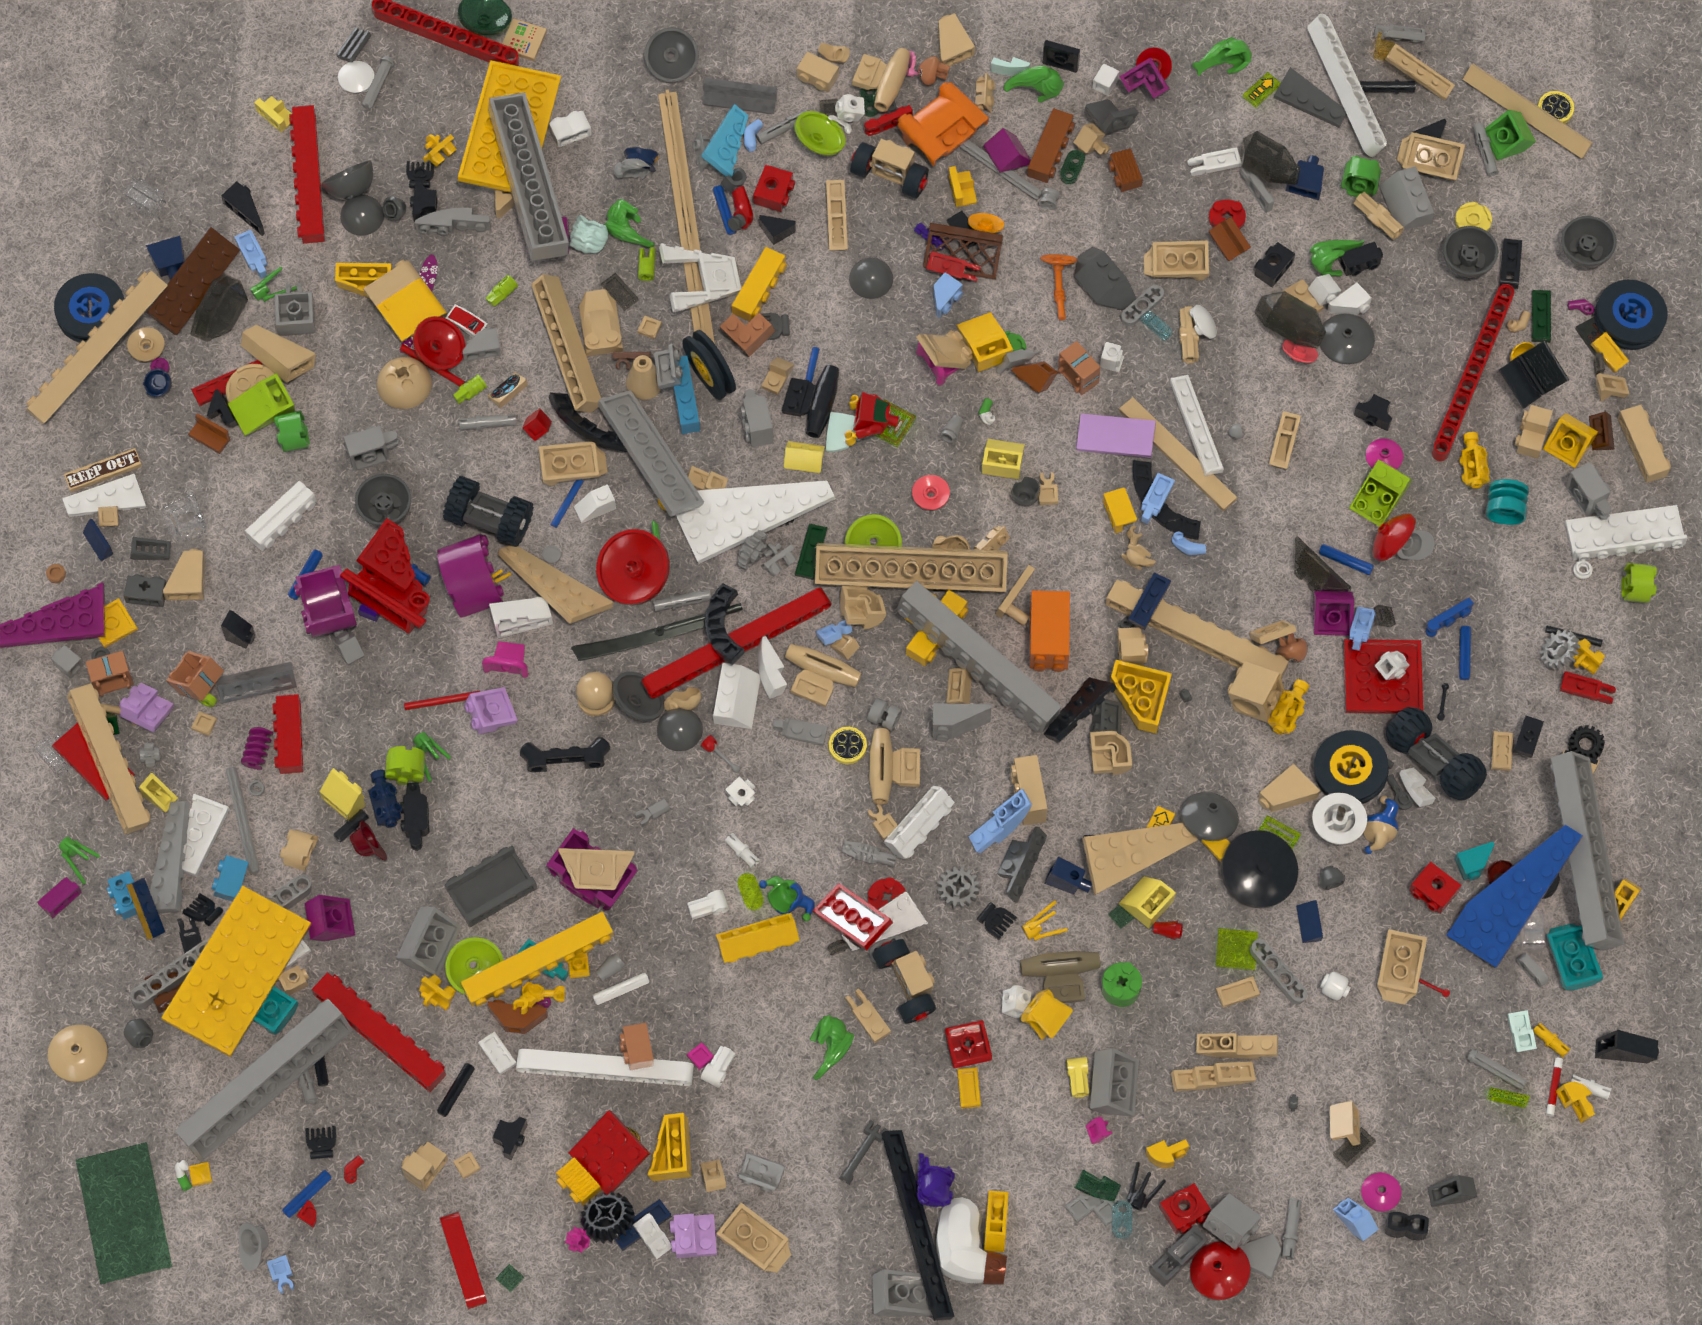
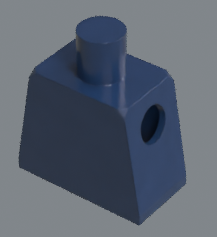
M1310 155L1307 162L1303 160L1298 161L1287 181L1286 192L1319 201L1324 167L1318 165L1319 158L1317 156Z
M176 236L146 245L149 256L161 277L168 275L169 280H171L185 261L181 237Z
M1057 857L1051 866L1044 883L1073 895L1078 889L1088 893L1092 886L1091 881L1083 878L1085 874L1084 869L1061 857Z

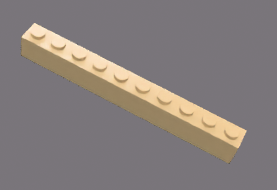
M144 271L138 277L139 283L135 287L133 285L129 287L125 292L127 296L123 301L119 299L113 305L114 311L111 314L107 312L100 320L102 324L98 328L95 326L88 333L90 337L86 342L82 340L77 345L76 349L78 351L74 355L70 354L63 361L65 365L62 369L57 368L51 374L53 379L49 383L45 381L38 389L40 393L36 397L33 395L26 402L28 406L25 410L38 422L44 424L168 286L153 271L148 273Z
M1116 580L1106 598V605L1130 616L1144 590H1138L1126 581ZM1163 599L1148 624L1236 668L1242 667L1244 661L1280 673L1281 679L1288 668L1289 661L1283 656L1274 655L1265 647H1258L1248 639H1241L1231 631L1222 630L1214 623L1205 622L1199 616L1184 612L1179 606H1172Z

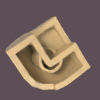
M842 586L840 611L841 616L845 617L846 624H862L863 629H870L883 622L886 617V610L880 594L876 595L874 592L867 590L868 587Z
M1115 731L1090 732L1093 774L1113 773V775H1118L1131 770V747L1129 741L1124 736Z

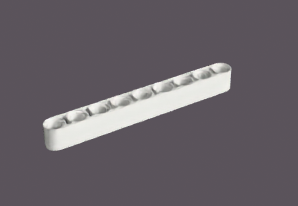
M1319 14L1308 25V31L1364 152L1370 157H1375L1387 145V141L1331 20L1327 15Z
M519 1049L516 1071L521 1073L526 1071V1073H546V1075L564 1076L566 1074L569 1077L584 1078L585 1076V1078L604 1079L605 1077L606 1080L623 1081L625 1079V1081H645V1083L663 1084L664 1082V1084L683 1086V1084L684 1086L692 1085L694 1065L689 1062L654 1059L652 1067L629 1070V1065L624 1063V1058L621 1056Z

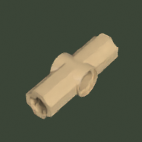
M1365 192L1356 198L1354 205L1377 228L1380 227L1393 240L1402 234L1405 228L1380 203L1377 204Z
M1191 306L1180 309L1179 313L1181 326L1179 328L1180 344H1182V360L1186 363L1199 361V335L1195 331L1196 323L1194 318H1192L1189 312L1192 309Z

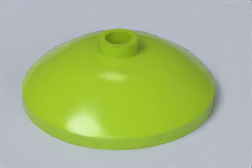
M806 111L797 117L794 125L795 132L802 144L809 150L821 155H835L844 148L846 138L842 128L836 121L829 120L827 115L816 111Z
M868 514L858 518L851 524L845 537V544L902 547V537L898 527L892 520L879 514ZM876 538L877 543L871 544L870 539Z
M482 937L465 938L456 943L449 951L445 962L446 976L450 984L457 991L465 994L461 981L504 961L501 951L491 941ZM472 961L476 962V966L474 968L470 967V963Z

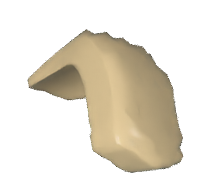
M821 43L818 48L819 53L827 61L833 63H844L850 55V49L845 46H832Z

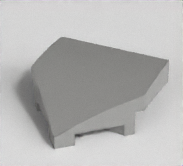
M1274 1233L1248 1242L1244 1246L1240 1245L1239 1247L1249 1259L1251 1273H1259L1272 1280L1274 1271L1278 1263L1281 1262L1282 1254Z

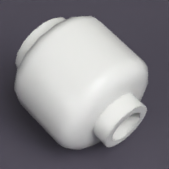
M1337 972L1326 973L1320 985L1322 993L1336 1001L1340 1000L1342 996L1346 998L1351 988L1348 986V978Z

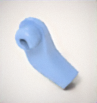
M759 119L752 122L744 130V145L749 152L756 150V134L763 127V123Z
M1175 532L1173 534V545L1187 555L1206 554L1205 544L1188 541L1183 537L1182 532Z

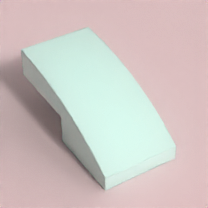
M995 57L991 62V72L1002 75L1014 76L1030 68V62L1013 57L1011 63Z
M1528 1010L1507 1014L1516 1051L1522 1052L1537 1049Z

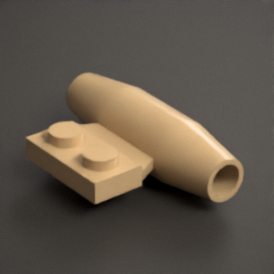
M898 48L887 65L880 58L863 54L852 80V85L866 90L877 89L874 107L881 112L887 111L897 97L907 74L910 52L905 48Z
M790 644L785 655L786 659L804 669L797 675L790 693L825 708L833 692V682L856 687L862 674L839 659L815 649Z
M886 728L874 730L870 748L869 782L874 804L884 805L888 803L892 782L904 787L920 786V749L901 748L893 752L890 732Z

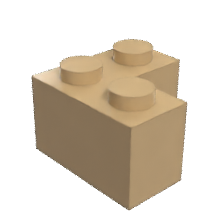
M1534 405L1530 406L1529 411L1525 410L1520 430H1523L1522 436L1518 435L1515 446H1518L1516 453L1536 459L1539 458L1552 410Z
M1118 628L1119 660L1144 666V663H1147L1148 644H1146L1145 634L1141 633V628Z
M429 1142L424 1146L421 1145L416 1153L413 1152L411 1156L407 1155L402 1162V1171L405 1179L425 1192L447 1163V1154Z

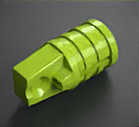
M506 275L493 287L485 299L490 305L496 306L518 288V284L511 276Z
M477 374L471 380L461 385L459 390L453 394V397L458 404L466 399L469 401L479 392L486 389L487 385L480 375Z

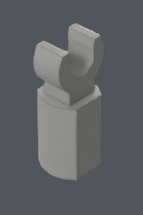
M663 798L647 807V810L636 812L635 817H645L640 822V825L643 827L649 823L650 819L654 820L670 811V807Z

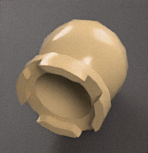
M600 672L587 673L580 678L576 687L579 708L591 717L606 715L615 705L612 693L613 683L606 674Z

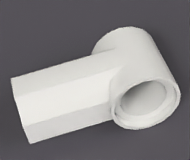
M723 890L713 891L704 898L687 903L692 920L710 914L719 915V912L725 913L729 910Z
M720 1046L711 1063H708L703 1070L701 1079L719 1088L722 1084L720 1082L724 1081L726 1077V1071L733 1061L735 1053L725 1046Z

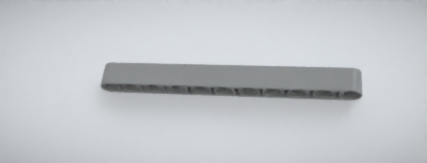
M299 875L266 898L288 910L311 893V880L306 875ZM301 883L308 885L305 889L297 887ZM285 894L292 896L289 900L281 898ZM211 936L131 991L133 1006L137 1009H144L154 1002L153 999L157 998L159 994L169 992L184 982L192 967H185L184 964L187 961H192L195 964ZM171 972L178 974L174 979L168 977ZM159 983L162 986L160 989L154 990L151 988L152 985ZM137 995H144L145 999L136 1001L135 997Z

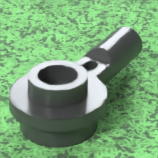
M1393 774L1389 775L1387 781L1396 794L1394 801L1399 805V809L1407 810L1411 808L1414 800L1407 791H1402Z

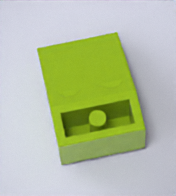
M277 373L258 382L228 403L244 436L275 422V416L295 412L294 403Z
M1378 459L1349 509L1380 527L1386 522L1405 495L1413 479Z

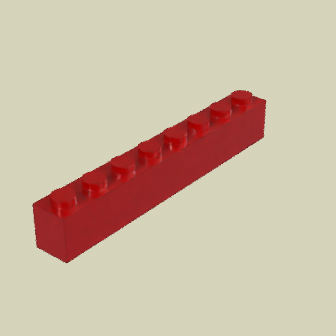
M314 105L292 107V114H289L290 125H293V130H290L291 141H294L295 146H291L292 157L296 158V162H293V172L297 173V178H294V187L298 189V194H295V203L299 205V210L296 211L297 222L300 221V227H297L298 238H302L303 244L325 242Z
M327 972L311 989L313 995L321 1002L329 999L344 1015L354 1030L430 1093L446 1076L445 1066L438 1060L433 1061L430 1058V1054L424 1048L419 1049L415 1046L416 1042L410 1036H403L400 1033V1028L394 1023L390 1025L386 1021L387 1018L380 1011L375 1012L372 1010V1006L367 1000H360L357 997V993L351 987L346 988L342 985L343 981L334 974L332 976Z

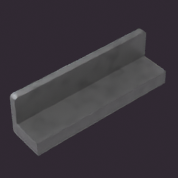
M705 78L703 105L730 109L735 104L743 111L774 114L777 87Z
M292 662L222 676L217 680L221 704L297 687Z

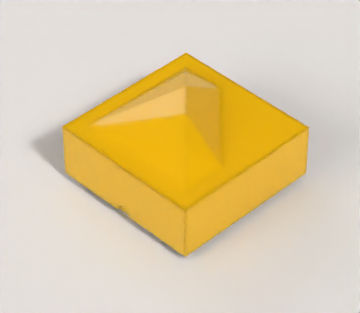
M209 1162L189 1166L193 1187L213 1183Z

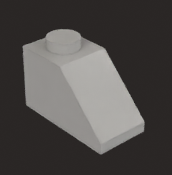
M485 328L475 334L463 349L464 362L501 356L497 328Z

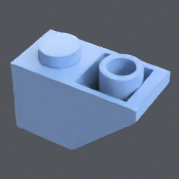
M946 272L934 284L933 294L938 318L943 314H948L953 302H958L963 295V284Z
M1350 1198L1340 1202L1333 1209L1352 1234L1362 1241L1379 1230L1370 1212Z

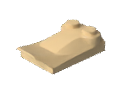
M1412 132L1408 137L1402 139L1397 161L1400 162L1403 169L1416 166L1417 171L1420 173L1457 181L1466 145Z
M1208 241L1153 242L1150 250L1144 255V275L1152 277H1193L1199 281L1209 277Z
M606 289L585 292L579 305L586 356L623 352L616 300L610 296Z
M950 330L946 335L919 334L916 337L935 366L966 369L971 364V359L973 358L972 350L964 343L963 337L958 331Z
M592 441L539 446L542 482L548 486H554L563 481L600 477L608 473L605 452L601 451Z
M1388 929L1377 984L1382 1000L1405 1005L1417 994L1427 937Z
M742 1203L738 1205L716 1233V1236L724 1244L731 1246L763 1271L777 1273L791 1256L789 1238Z

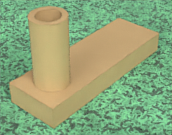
M1030 565L1027 566L995 615L1002 618L1004 614H1007L1023 626L1027 623L1030 616L1012 605V603L1033 574L1035 568Z

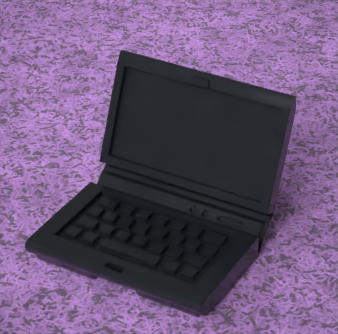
M1546 341L1532 347L1499 369L1523 409L1539 399L1541 395L1569 381Z

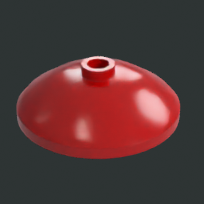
M439 316L428 317L417 325L413 334L415 351L419 358L429 367L437 370H449L457 366L463 359L465 340L460 329L450 320Z
M1410 513L1401 514L1391 518L1379 527L1372 549L1373 557L1377 561L1382 562L1391 558L1405 545L1415 528V517Z
M1224 1241L1213 1242L1201 1248L1194 1256L1190 1266V1277L1194 1287L1200 1294L1212 1300H1226L1238 1295L1246 1287L1251 1274L1250 1262L1245 1252L1240 1247L1236 1250ZM1216 1264H1221L1220 1268H1215Z

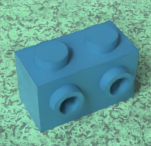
M228 855L225 856L224 860H220L217 871L220 872L219 878H214L211 888L215 890L213 896L233 902L241 889L249 862Z
M130 871L108 879L110 886L107 887L110 898H115L116 904H113L117 915H122L123 920L137 915L126 886L134 882Z

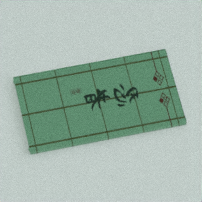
M147 1142L76 1159L100 1284L173 1267Z

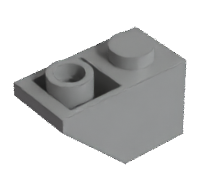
M348 628L328 634L347 664L364 656L355 635Z

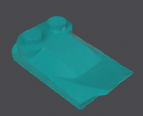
M1573 923L1551 928L1549 934L1546 935L1561 978V985L1565 990L1569 991L1593 986L1603 980V974L1593 947L1585 945L1582 939V925L1577 926Z
M274 986L253 1021L265 1028L268 1033L276 1035L284 1029L293 1017L299 1003Z

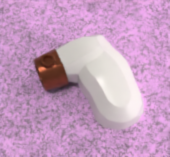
M963 1197L952 1199L951 1204L942 1207L938 1215L936 1250L943 1275L965 1283L1004 1285L1007 1255L988 1250L985 1252L980 1249L979 1232L982 1216L979 1208L969 1199Z

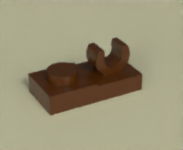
M613 352V359H619L616 362L617 369H620L622 361L626 362V368L629 369L630 362L628 358L636 359L638 356L644 355L651 359V352Z

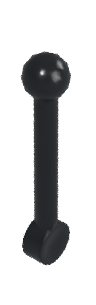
M1448 683L1442 684L1443 693L1440 713L1437 715L1439 721H1443L1445 718L1443 713L1446 692L1449 689Z

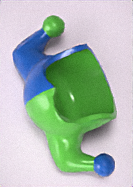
M773 876L766 881H760L759 886L763 889L767 886L774 887L768 893V900L777 912L787 914L794 911L797 907H801L806 910V913L803 914V920L809 921L811 919L815 902L803 894V890L797 882L789 879L784 880L779 876Z

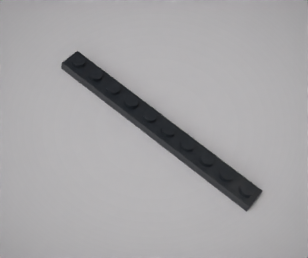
M902 1130L884 1131L881 1135L933 1320H951L955 1317L943 1273L940 1269L924 1206L917 1198L918 1185Z

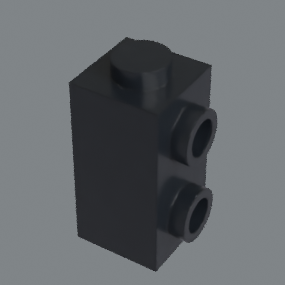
M1375 242L1345 251L1344 255L1340 256L1339 262L1346 276H1356L1364 270L1376 269L1381 263L1383 253L1381 248L1377 247Z

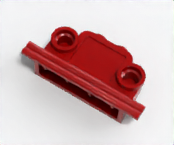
M364 566L358 574H355L348 568L340 574V577L349 583L348 595L377 612V614L409 634L415 626L420 629L427 622L423 617L427 613L430 597L425 591H422V584L417 579H414L403 593Z

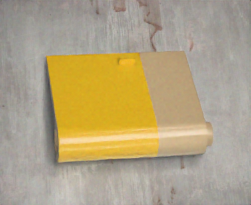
M401 260L395 265L394 269L363 288L401 342L411 337L417 325L424 319L433 316L445 318L448 315L409 260Z

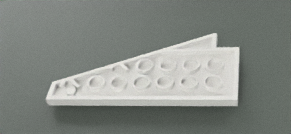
M828 481L698 490L704 504L699 508L678 514L676 517L698 564L744 543L747 537L754 536V533L758 530L764 533L836 498Z

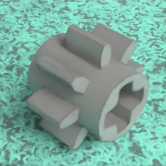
M154 742L144 743V748L139 749L140 762L145 763L146 767L156 766L155 762L160 761V748L154 747Z

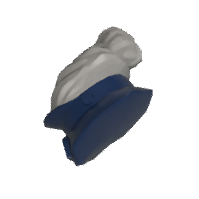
M640 147L626 148L624 151L626 159L618 162L614 167L615 177H634V179L641 177V179H644L650 172H656L653 164L659 159V153L652 149Z

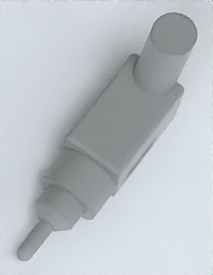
M1020 349L1006 353L1003 362L996 368V372L1001 374L1006 368L1023 365L1025 361L1031 360L1036 354L1041 352Z

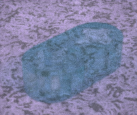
M1147 311L1141 317L1143 324L1163 341L1168 340L1173 335L1171 328L1153 312Z
M1120 1200L1115 1202L1112 1208V1233L1116 1238L1126 1239L1132 1232V1206L1128 1201ZM1122 1204L1123 1207L1127 1208V1211L1123 1212V1219L1122 1213L1118 1211V1207H1121ZM1121 1221H1123V1227L1126 1228V1232H1123L1122 1236L1121 1232L1117 1230L1121 1227Z

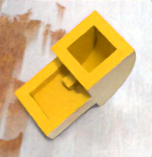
M1568 1082L1556 1090L1565 1108L1572 1106L1581 1123L1595 1115L1592 1104L1587 1100V1097L1592 1093L1585 1085L1578 1082Z
M1185 1139L1168 1147L1165 1140L1147 1147L1145 1154L1155 1166L1171 1168L1174 1167V1158L1180 1159L1187 1155L1186 1152L1189 1150V1144Z

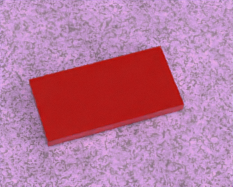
M77 722L52 744V747L107 801L109 796ZM127 768L130 775L132 774L134 776L135 774L129 768Z

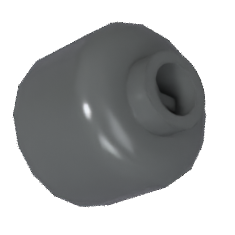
M143 1019L130 1020L123 1032L124 1037L134 1048L148 1046L153 1037V1030Z

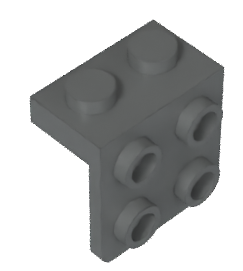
M1108 99L1086 104L1084 107L1088 115L1104 133L1129 128L1135 122V118L1139 113L1135 107L1119 111L1112 101Z

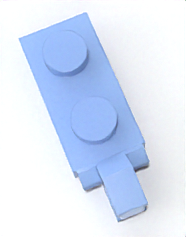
M252 230L235 236V241L249 268L252 271L256 270L260 279L266 277L267 274L264 268L267 265L266 257Z
M1157 473L1142 502L1141 510L1144 513L1141 522L1148 524L1152 515L1157 517L1175 483L1174 479Z
M1357 606L1350 629V639H1353L1352 649L1360 651L1362 642H1367L1369 639L1376 610Z

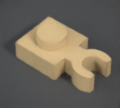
M1051 472L1050 479H1045L1044 474L1041 473L1040 482L1043 485H1040L1039 505H1057L1058 487L1057 484H1053L1054 473Z
M877 804L876 808L879 812L873 814L871 810H868V816L872 820H876L873 822V827L884 841L898 825L889 813L883 815L881 805Z

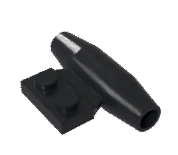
M826 365L816 385L812 384L809 380L791 378L782 413L799 417L808 414L806 434L812 438H819L830 418L837 394L839 368L833 365Z

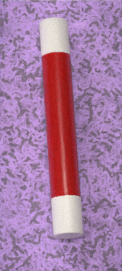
M1555 1058L1546 1111L1548 1116H1554L1556 1090L1559 1088L1562 1058Z

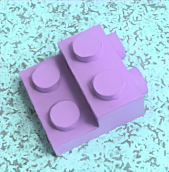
M140 683L138 687L133 686L131 688L128 698L124 697L119 705L121 708L120 717L154 732L172 711L174 703L157 696L158 690Z
M505 687L471 693L464 705L466 712L472 716L471 726L474 730L477 729L478 734L493 732L498 727L516 724L518 721Z
M694 1214L673 1215L674 1221H670V1231L675 1233V1240H671L672 1252H676L677 1258L717 1255L714 1214L694 1216Z

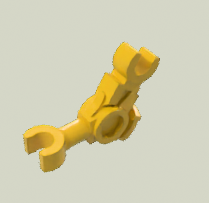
M527 982L522 986V996L513 1002V1010L522 1007L521 1014H526L528 1007H532L536 1002L544 1000V997H553L556 1001L563 1002L565 1001V987L557 986L551 990L544 989L539 984Z

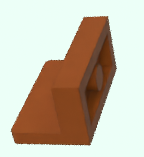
M1232 217L1223 220L1209 230V234L1227 261H1231L1239 254L1251 248Z
M197 413L195 416L197 423L188 433L189 437L221 454L231 440L228 431Z

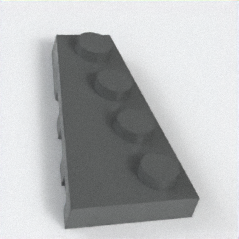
M1291 67L1274 94L1275 99L1340 128L1347 115L1341 105Z

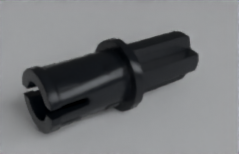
M360 809L351 819L345 820L346 823L334 833L335 839L339 842L345 840L353 831L357 830L361 821H366L369 818L368 815Z

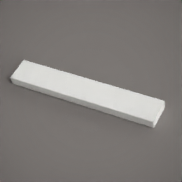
M1184 375L1171 378L1172 390L1204 475L1222 473L1224 468L1189 376Z

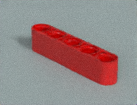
M459 1211L440 1217L467 1308L471 1309L487 1304Z

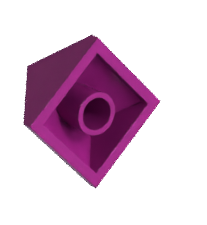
M1002 128L983 146L999 173L1030 164L1031 159L1017 136L1005 128Z

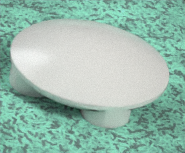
M353 61L345 64L338 74L341 88L351 93L367 92L374 79L373 69L362 61Z
M1195 305L1189 311L1196 323L1195 331L1198 335L1203 334L1209 339L1216 337L1217 329L1211 314L1203 306Z

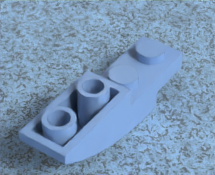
M1024 789L1019 790L993 811L995 816L968 836L976 852L982 853L994 842H1002L1022 822L1032 806Z

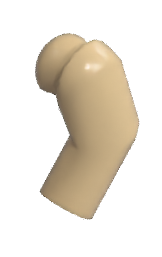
M1522 311L1519 320H1509L1507 323L1508 330L1514 333L1524 330L1527 327L1531 314L1527 311Z

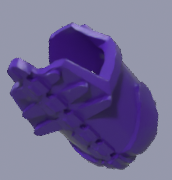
M919 1153L918 1179L916 1181L918 1183L917 1198L923 1206L927 1205L930 1207H945L951 1204L953 1191H949V1187L955 1179V1173L952 1172L949 1166L947 1169L930 1166L929 1157H924L923 1153Z

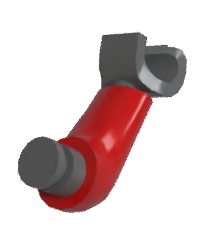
M735 168L732 179L728 175L721 182L726 190L732 192L735 212L733 218L728 220V226L733 231L739 228H748L754 219L745 187L742 186L747 179V175L742 168Z

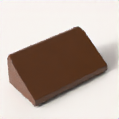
M1605 411L1589 416L1590 427L1598 431L1592 442V450H1614L1611 415Z

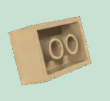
M1037 755L1014 758V765H1011L1010 773L1011 783L1014 784L1015 789L1013 792L1016 794L1019 790L1024 789L1032 804L1029 812L1022 820L1023 826L1044 823L1047 819V803Z

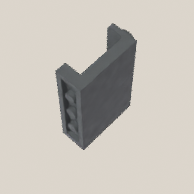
M510 846L500 849L498 854L493 857L484 858L479 865L467 868L458 877H451L445 884V887L470 928L535 891L537 884L517 856L514 847Z

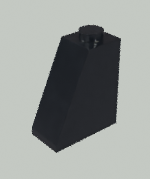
M1621 1030L1613 1031L1596 1039L1595 1058L1647 1064L1657 1060L1659 1054L1658 1040Z

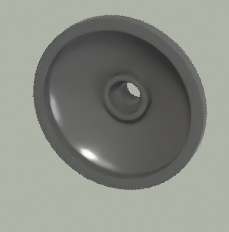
M669 27L657 31L650 37L645 47L644 57L647 68L656 78L665 82H678L686 79L695 70L699 60V50L694 38L689 33L679 28ZM668 52L674 53V57L672 59L668 58Z
M1338 314L1329 318L1322 325L1319 332L1321 350L1329 359L1339 364L1350 365L1363 361L1370 355L1375 343V336L1371 326L1363 318L1353 314Z
M624 672L618 675L613 682L612 693L617 705L624 713L641 721L655 720L663 713L665 709L664 696L661 695L656 698L649 696L641 683L645 675L637 672Z
M1200 792L1193 794L1185 800L1181 808V819L1186 829L1196 837L1204 840L1219 841L1226 839L1235 832L1238 826L1239 816L1235 806L1228 799L1216 793Z

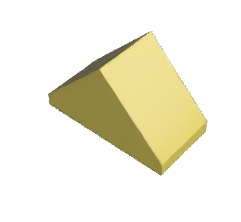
M150 773L139 787L142 797L165 813L169 810L170 802H175L178 799L153 773Z

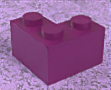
M1151 57L1119 76L1129 93L1144 84L1154 99L1171 90Z

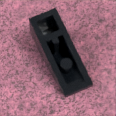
M236 181L221 195L223 204L263 236L265 234L264 228L250 194L251 191L246 185H241Z

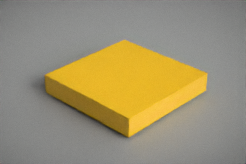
M119 598L105 605V637H98L104 648L138 630Z

